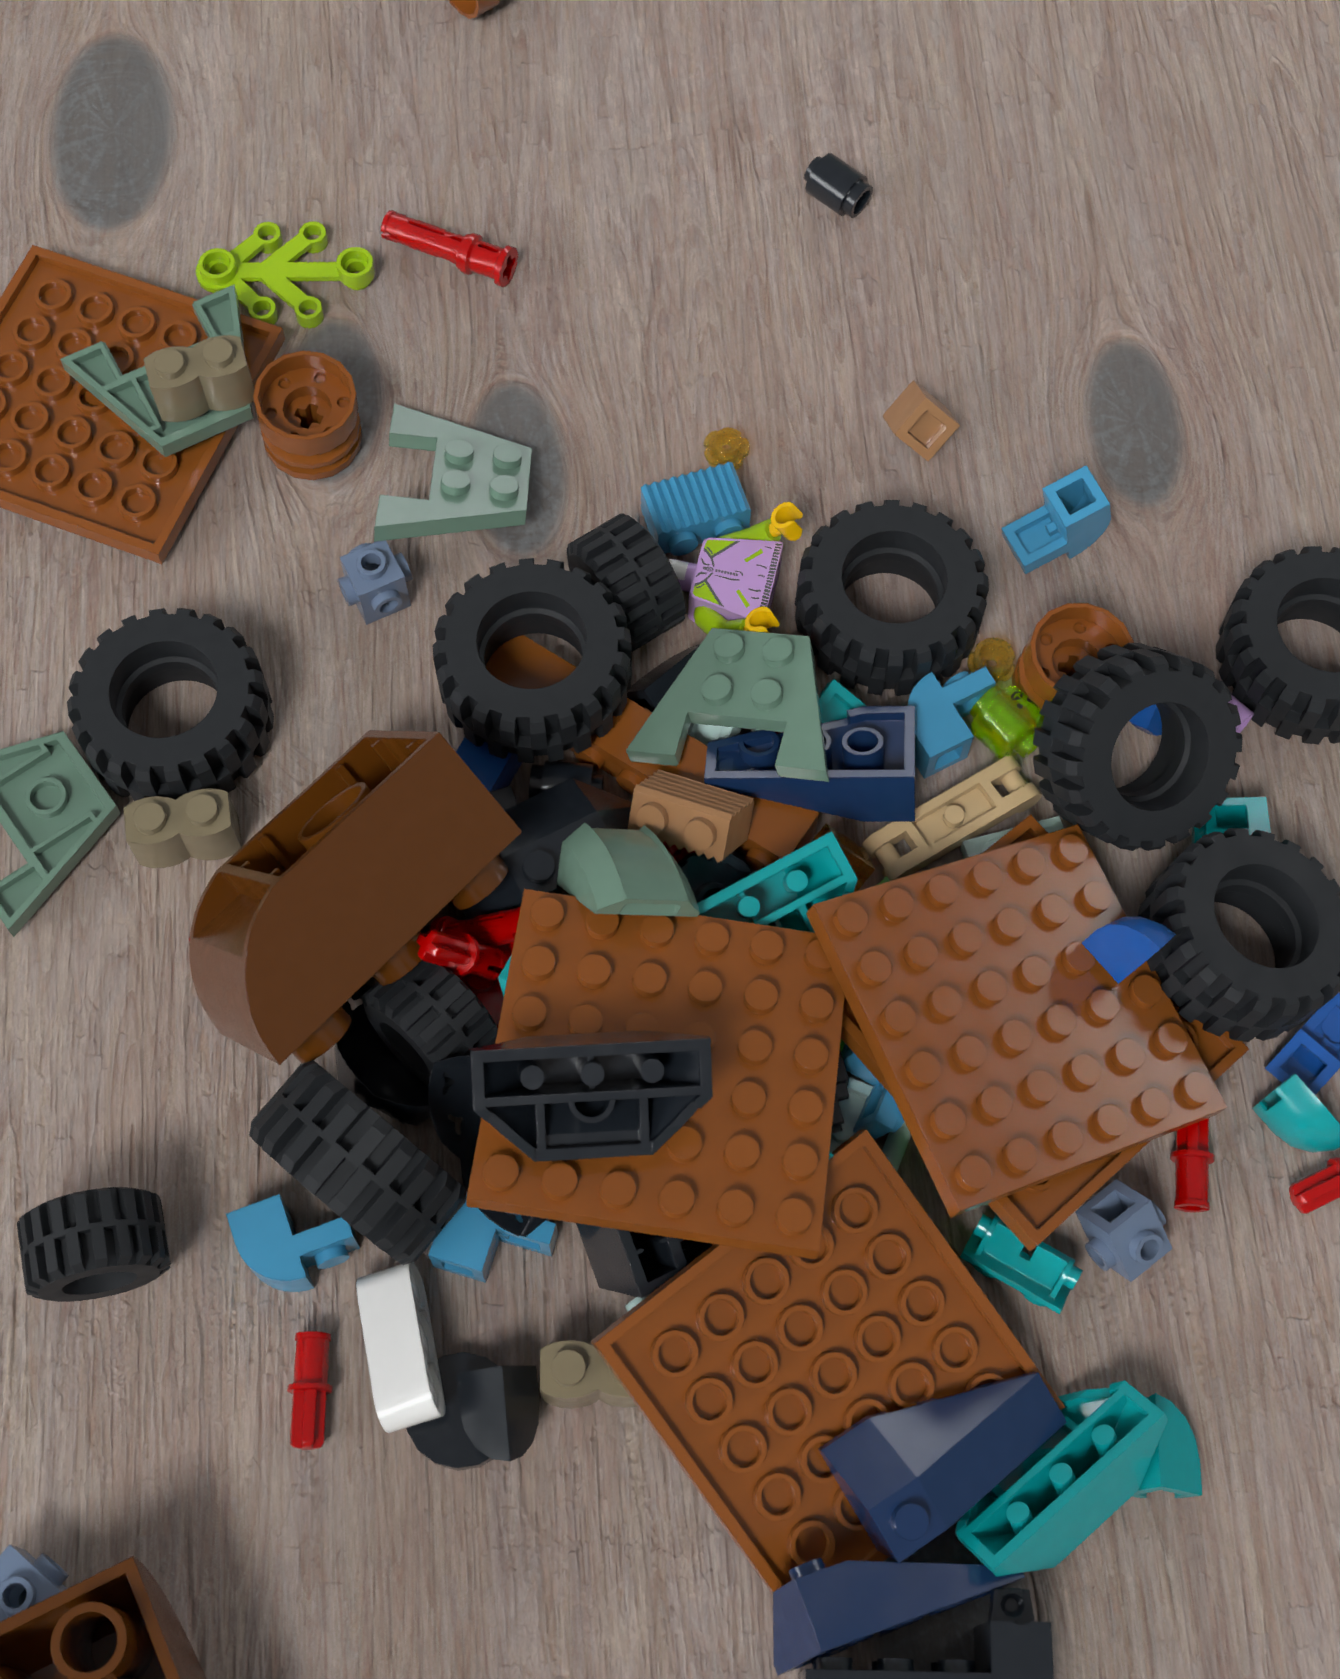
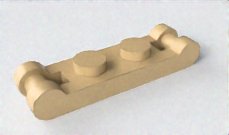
M1008 755L915 808V822H891L867 837L862 843V847L870 858H877L884 867L882 872L884 878L887 876L890 881L914 874L916 871L961 846L963 841L975 838L1015 813L1028 810L1041 799L1042 794L1034 783H1027L1019 773L1021 771L1020 764L1013 755ZM1003 785L1009 794L1002 798L994 786ZM904 839L912 851L900 856L894 844Z

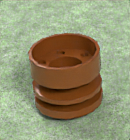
M305 350L284 354L265 367L256 380L253 399L266 454L274 465L294 478L307 480L332 477L347 468L360 450L362 428L352 376L341 362L324 353Z
M1067 603L1050 610L1036 624L1027 645L1023 648L1022 654L1017 660L1012 675L1013 693L1016 691L1021 692L1016 693L1014 698L1017 696L1020 698L1016 701L1018 704L1023 705L1021 709L1023 714L1039 727H1042L1045 716L1039 713L1045 700L1052 701L1057 693V690L1053 687L1063 674L1071 677L1076 672L1073 668L1075 663L1087 655L1098 659L1097 652L1101 648L1114 644L1123 647L1127 643H1134L1124 623L1108 610L1089 603Z

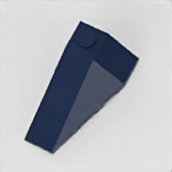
M862 706L847 710V718L822 723L829 782L786 778L777 774L775 763L783 733L776 734L774 731L759 730L708 742L704 774L705 784L730 792L862 822H915V706Z
M1033 1371L977 1386L964 1393L941 1399L933 1398L921 1401L915 1406L889 1413L880 1412L866 1416L818 1448L876 1549L900 1563L951 1527L1065 1425L1067 1421L1039 1373Z
M822 1558L806 1562L789 1570L792 1581L773 1592V1664L776 1673L779 1676L812 1663V1660H816V1657L833 1656L848 1650L851 1646L872 1638L875 1633H879L880 1637L923 1619L924 1615L928 1614L929 1617L943 1613L989 1595L994 1589L1005 1588L1025 1578L1023 1573L996 1577L985 1565L847 1560L826 1568Z

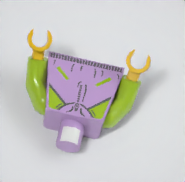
M791 502L781 503L773 510L770 519L717 538L709 537L704 539L697 564L670 558L669 562L675 571L682 591L690 592L688 618L695 622L705 634H708L712 628L769 633L767 628L778 627L780 622L770 610L782 561L783 542L778 541L781 539V535L789 541H796L801 537L803 529L794 520L801 519L803 513Z

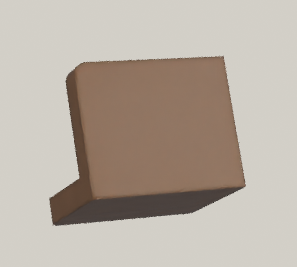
M914 380L883 415L894 435L928 462L960 426L948 408Z

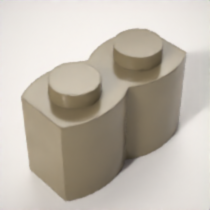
M222 335L211 337L199 342L192 348L184 346L168 347L155 351L143 359L149 386L162 421H188L203 415L209 409L215 411L235 410L254 401L255 389L239 336Z
M199 789L186 793L176 800L161 796L146 797L136 800L123 808L126 842L138 863L145 867H171L186 861L190 857L199 860H219L234 855L242 847L239 817L228 792L224 790Z
M564 1340L548 1344L540 1349V1392L544 1402L566 1409L585 1407L598 1400L616 1407H637L593 1345L582 1341Z

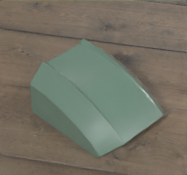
M583 823L562 842L557 885L571 896H575L580 903L594 914L697 917L700 914L693 891L680 866L658 837L645 825L639 830L591 828L588 824Z

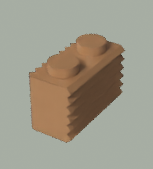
M658 769L657 773L654 772L653 776L650 775L648 779L645 778L644 782L641 781L634 788L628 830H639L645 825L662 843L666 841L669 847L674 844L678 850L685 847L688 853L695 851L697 856L705 854L707 859L714 857L718 863L747 841L754 800L750 797Z

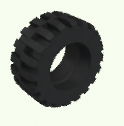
M884 500L883 506H873V502L869 501L856 505L855 513L853 514L843 510L831 517L830 528L824 525L812 536L811 546L805 548L801 558L795 598L797 631L802 633L803 636L810 637L813 656L819 654L817 663L819 668L827 675H832L834 671L841 675L840 683L854 689L856 684L868 687L867 694L882 696L883 689H894L896 696L910 695L913 686L931 672L938 682L940 675L943 677L952 676L960 668L962 659L969 657L975 645L987 605L986 598L989 591L988 576L983 572L985 562L981 552L977 549L971 550L973 539L962 528L955 531L952 528L953 520L941 512L934 516L927 512L928 506L913 502L912 507L900 506V500ZM878 573L896 574L920 585L932 599L935 609L926 616L911 622H882L867 616L857 609L848 598L845 590L855 581L868 575Z
M1305 546L1298 555L1294 549H1289L1276 554L1273 561L1266 560L1253 569L1250 577L1244 579L1218 632L1220 639L1216 645V659L1219 663H1223L1218 672L1221 680L1227 687L1233 686L1232 695L1254 712L1251 720L1260 727L1267 723L1277 729L1275 735L1288 740L1292 735L1302 736V742L1306 744L1319 745L1324 737H1328L1330 743H1340V672L1319 670L1300 661L1285 646L1277 625L1289 620L1308 619L1324 623L1340 633V548L1333 547L1330 552H1322V546Z
M534 558L518 559L519 565L506 568L505 562L489 567L490 575L482 578L479 574H476L464 583L465 594L454 593L445 604L447 615H442L438 618L434 631L436 642L433 644V660L442 703L446 704L447 714L454 726L464 729L465 738L476 747L482 746L484 742H487L489 754L505 759L508 752L517 754L518 762L534 763V756L548 755L549 762L564 759L563 751L574 748L575 752L579 754L591 747V736L596 734L598 737H604L613 728V716L622 715L627 704V691L631 689L632 681L630 630L627 629V617L621 605L613 603V593L601 582H597L593 586L591 574L578 567H574L573 571L570 572L564 570V562L547 559L546 565L534 564ZM534 633L548 634L561 638L570 643L582 656L579 665L569 676L556 684L538 689H523L507 685L496 679L485 668L492 654L505 642L521 635Z
M165 608L149 610L148 617L137 620L136 616L133 615L121 620L123 626L118 630L112 632L108 628L96 638L99 646L95 650L87 648L78 662L83 671H75L72 674L69 690L73 696L67 701L68 716L73 723V733L99 778L106 780L110 789L121 797H129L131 794L134 801L153 796L168 797L176 800L186 793L199 789H220L229 793L236 788L233 781L239 775L243 778H248L257 768L253 757L255 755L260 757L265 755L270 740L267 732L273 729L274 713L270 705L272 698L258 658L252 647L246 645L244 636L234 627L225 628L220 618L211 614H204L199 619L194 609L177 608L176 614H167ZM183 680L196 681L206 684L217 691L215 702L206 717L195 727L184 733L171 737L152 738L139 735L128 729L129 721L136 705L150 691L163 684Z
M1127 643L1123 647L1114 644L1101 648L1097 652L1098 659L1087 655L1074 664L1073 668L1076 672L1071 677L1063 674L1053 687L1057 690L1056 695L1051 702L1045 700L1039 713L1045 716L1042 727L1035 728L1033 744L1039 747V754L1033 756L1035 774L1044 778L1039 782V788L1044 798L1053 803V810L1060 817L1074 825L1078 824L1081 830L1107 844L1111 843L1120 849L1131 851L1138 848L1146 851L1161 849L1166 846L1165 840L1176 844L1190 836L1189 829L1194 826L1200 829L1212 818L1209 812L1215 805L1222 806L1229 795L1225 791L1229 780H1236L1240 767L1239 764L1235 763L1236 752H1242V734L1236 732L1235 726L1241 724L1238 708L1236 705L1228 703L1232 700V696L1225 683L1217 680L1214 672L1203 664L1142 643ZM1156 704L1162 722V736L1158 752L1151 765L1140 777L1125 786L1116 788L1111 769L1112 753L1116 740L1123 727L1134 715Z
M1229 828L1224 833L1214 831L1202 836L1196 843H1191L1146 890V899L1140 904L1137 917H1143L1160 923L1176 934L1166 945L1147 960L1151 972L1156 971L1162 982L1161 988L1167 997L1180 1008L1177 1013L1190 1023L1195 1019L1203 1023L1202 1030L1219 1037L1227 1031L1229 1032V1038L1236 1041L1249 1042L1254 1037L1262 1041L1276 1038L1284 1031L1289 1032L1333 999L1340 991V887L1335 879L1330 881L1321 871L1324 866L1314 856L1308 859L1299 852L1301 847L1286 839L1282 843L1275 840V834L1255 830L1251 835H1249L1248 829ZM1214 902L1225 903L1244 911L1261 926L1271 942L1275 956V968L1266 967L1249 960L1228 942L1218 925Z
M314 1060L300 1064L251 1121L249 1136L256 1144L338 1216L402 1265L417 1261L465 1203L467 1189Z

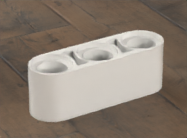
M414 1262L406 1265L400 1264L359 1277L356 1281V1291L374 1405L383 1429L387 1433H392L443 1417L446 1408L426 1292L417 1266Z

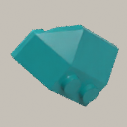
M831 831L697 903L700 912L699 915L814 932L806 915L807 911L813 904L854 892L858 878Z
M1125 1380L1111 1383L1109 1388L1086 1389L1058 1396L1065 1406L1061 1412L1067 1423L960 1518L955 1532L958 1540L996 1577L1055 1568L1139 1490L1168 1421L1166 1414Z

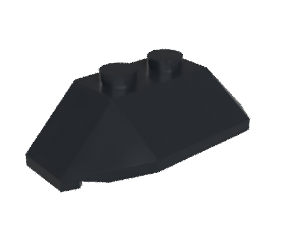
M570 778L506 809L505 812L522 831L498 855L507 865L508 872L503 881L487 897L477 904L462 910L466 919L521 907L524 889L571 896L557 885L562 842L583 823L588 824L591 828L628 829L632 802Z
M646 1030L523 1037L470 1049L473 1111L490 1123L534 1162L653 1155L699 1108L701 1109L713 1097L711 1038L709 1036Z

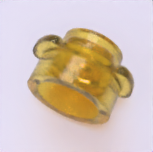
M724 427L719 431H712L704 440V447L706 448L704 456L710 466L714 468L718 464L724 465L729 461L733 463L735 470L742 466L744 458L750 452L749 441L746 438H742L741 432L735 428ZM729 445L731 448L723 449L722 446Z
M994 637L987 638L975 646V651L969 654L967 665L972 673L986 666L996 684L1000 680L1006 682L1012 678L1016 667L1013 664L1015 654L1012 647L1006 641ZM993 660L996 662V665L990 666L987 662Z

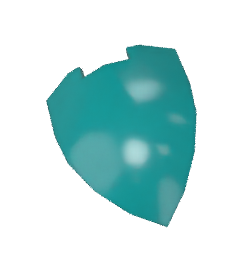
M1296 1073L1292 1074L1252 1107L1269 1129L1291 1147L1311 1153L1334 1151L1340 1148V1123Z
M1154 1393L1147 1397V1399L1166 1414L1168 1421L1142 1484L1132 1497L1147 1498V1493L1159 1490L1172 1492L1175 1498L1203 1496L1200 1457L1195 1435L1186 1417L1173 1402Z

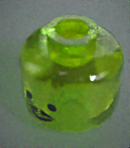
M998 685L993 686L975 703L969 713L973 717L971 724L972 734L999 759L1011 755L1015 756L1016 754L1025 759L1038 748V746L1033 744L1035 728L1042 727L1045 716L1039 714L1041 708L1021 689L1013 685L1003 689Z

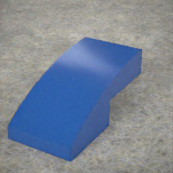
M1340 993L1318 1009L1265 1067L1281 1083L1296 1073L1316 1095L1339 1070Z

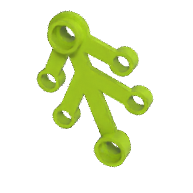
M316 221L307 222L300 227L299 233L283 245L279 226L273 222H262L255 227L251 236L230 252L222 248H214L204 252L199 258L196 267V277L199 285L211 293L234 284L238 295V302L248 310L249 316L275 325L278 320V313L274 301L269 297H260L245 283L262 282L294 309L300 326L310 329L319 326L324 320L322 304L316 297L307 296L291 281H341L352 290H362L368 287L374 279L375 269L371 254L361 247H350L343 250L338 255L336 262H294L306 252L319 253L327 247L328 238L324 225ZM312 235L319 236L318 238L313 240L307 239ZM265 236H274V237H273L272 239H270V240H263V239H262V238H264ZM259 252L271 254L262 262L247 263ZM262 310H268V311H269V312H268L267 314H265V315H257V313H258L259 311H262ZM306 310H315V312L310 315L302 314Z

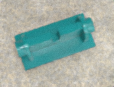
M983 1214L960 1258L971 1263L982 1275L997 1278L1020 1291L1031 1303L1048 1307L1060 1314L1070 1290H1073L1083 1271L1074 1265L1075 1259L1044 1242H1041L1034 1250L1032 1256L1022 1251L1024 1245L998 1215H995L992 1219Z

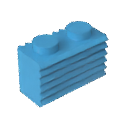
M728 461L724 465L718 464L715 468L710 466L706 470L700 469L697 472L691 471L688 475L681 474L678 478L673 476L669 480L654 481L651 485L644 484L641 487L642 515L644 516L648 531L665 554L671 552L675 556L686 555L695 550L699 544H702L704 539L709 537L717 538L750 527L751 509L732 462Z

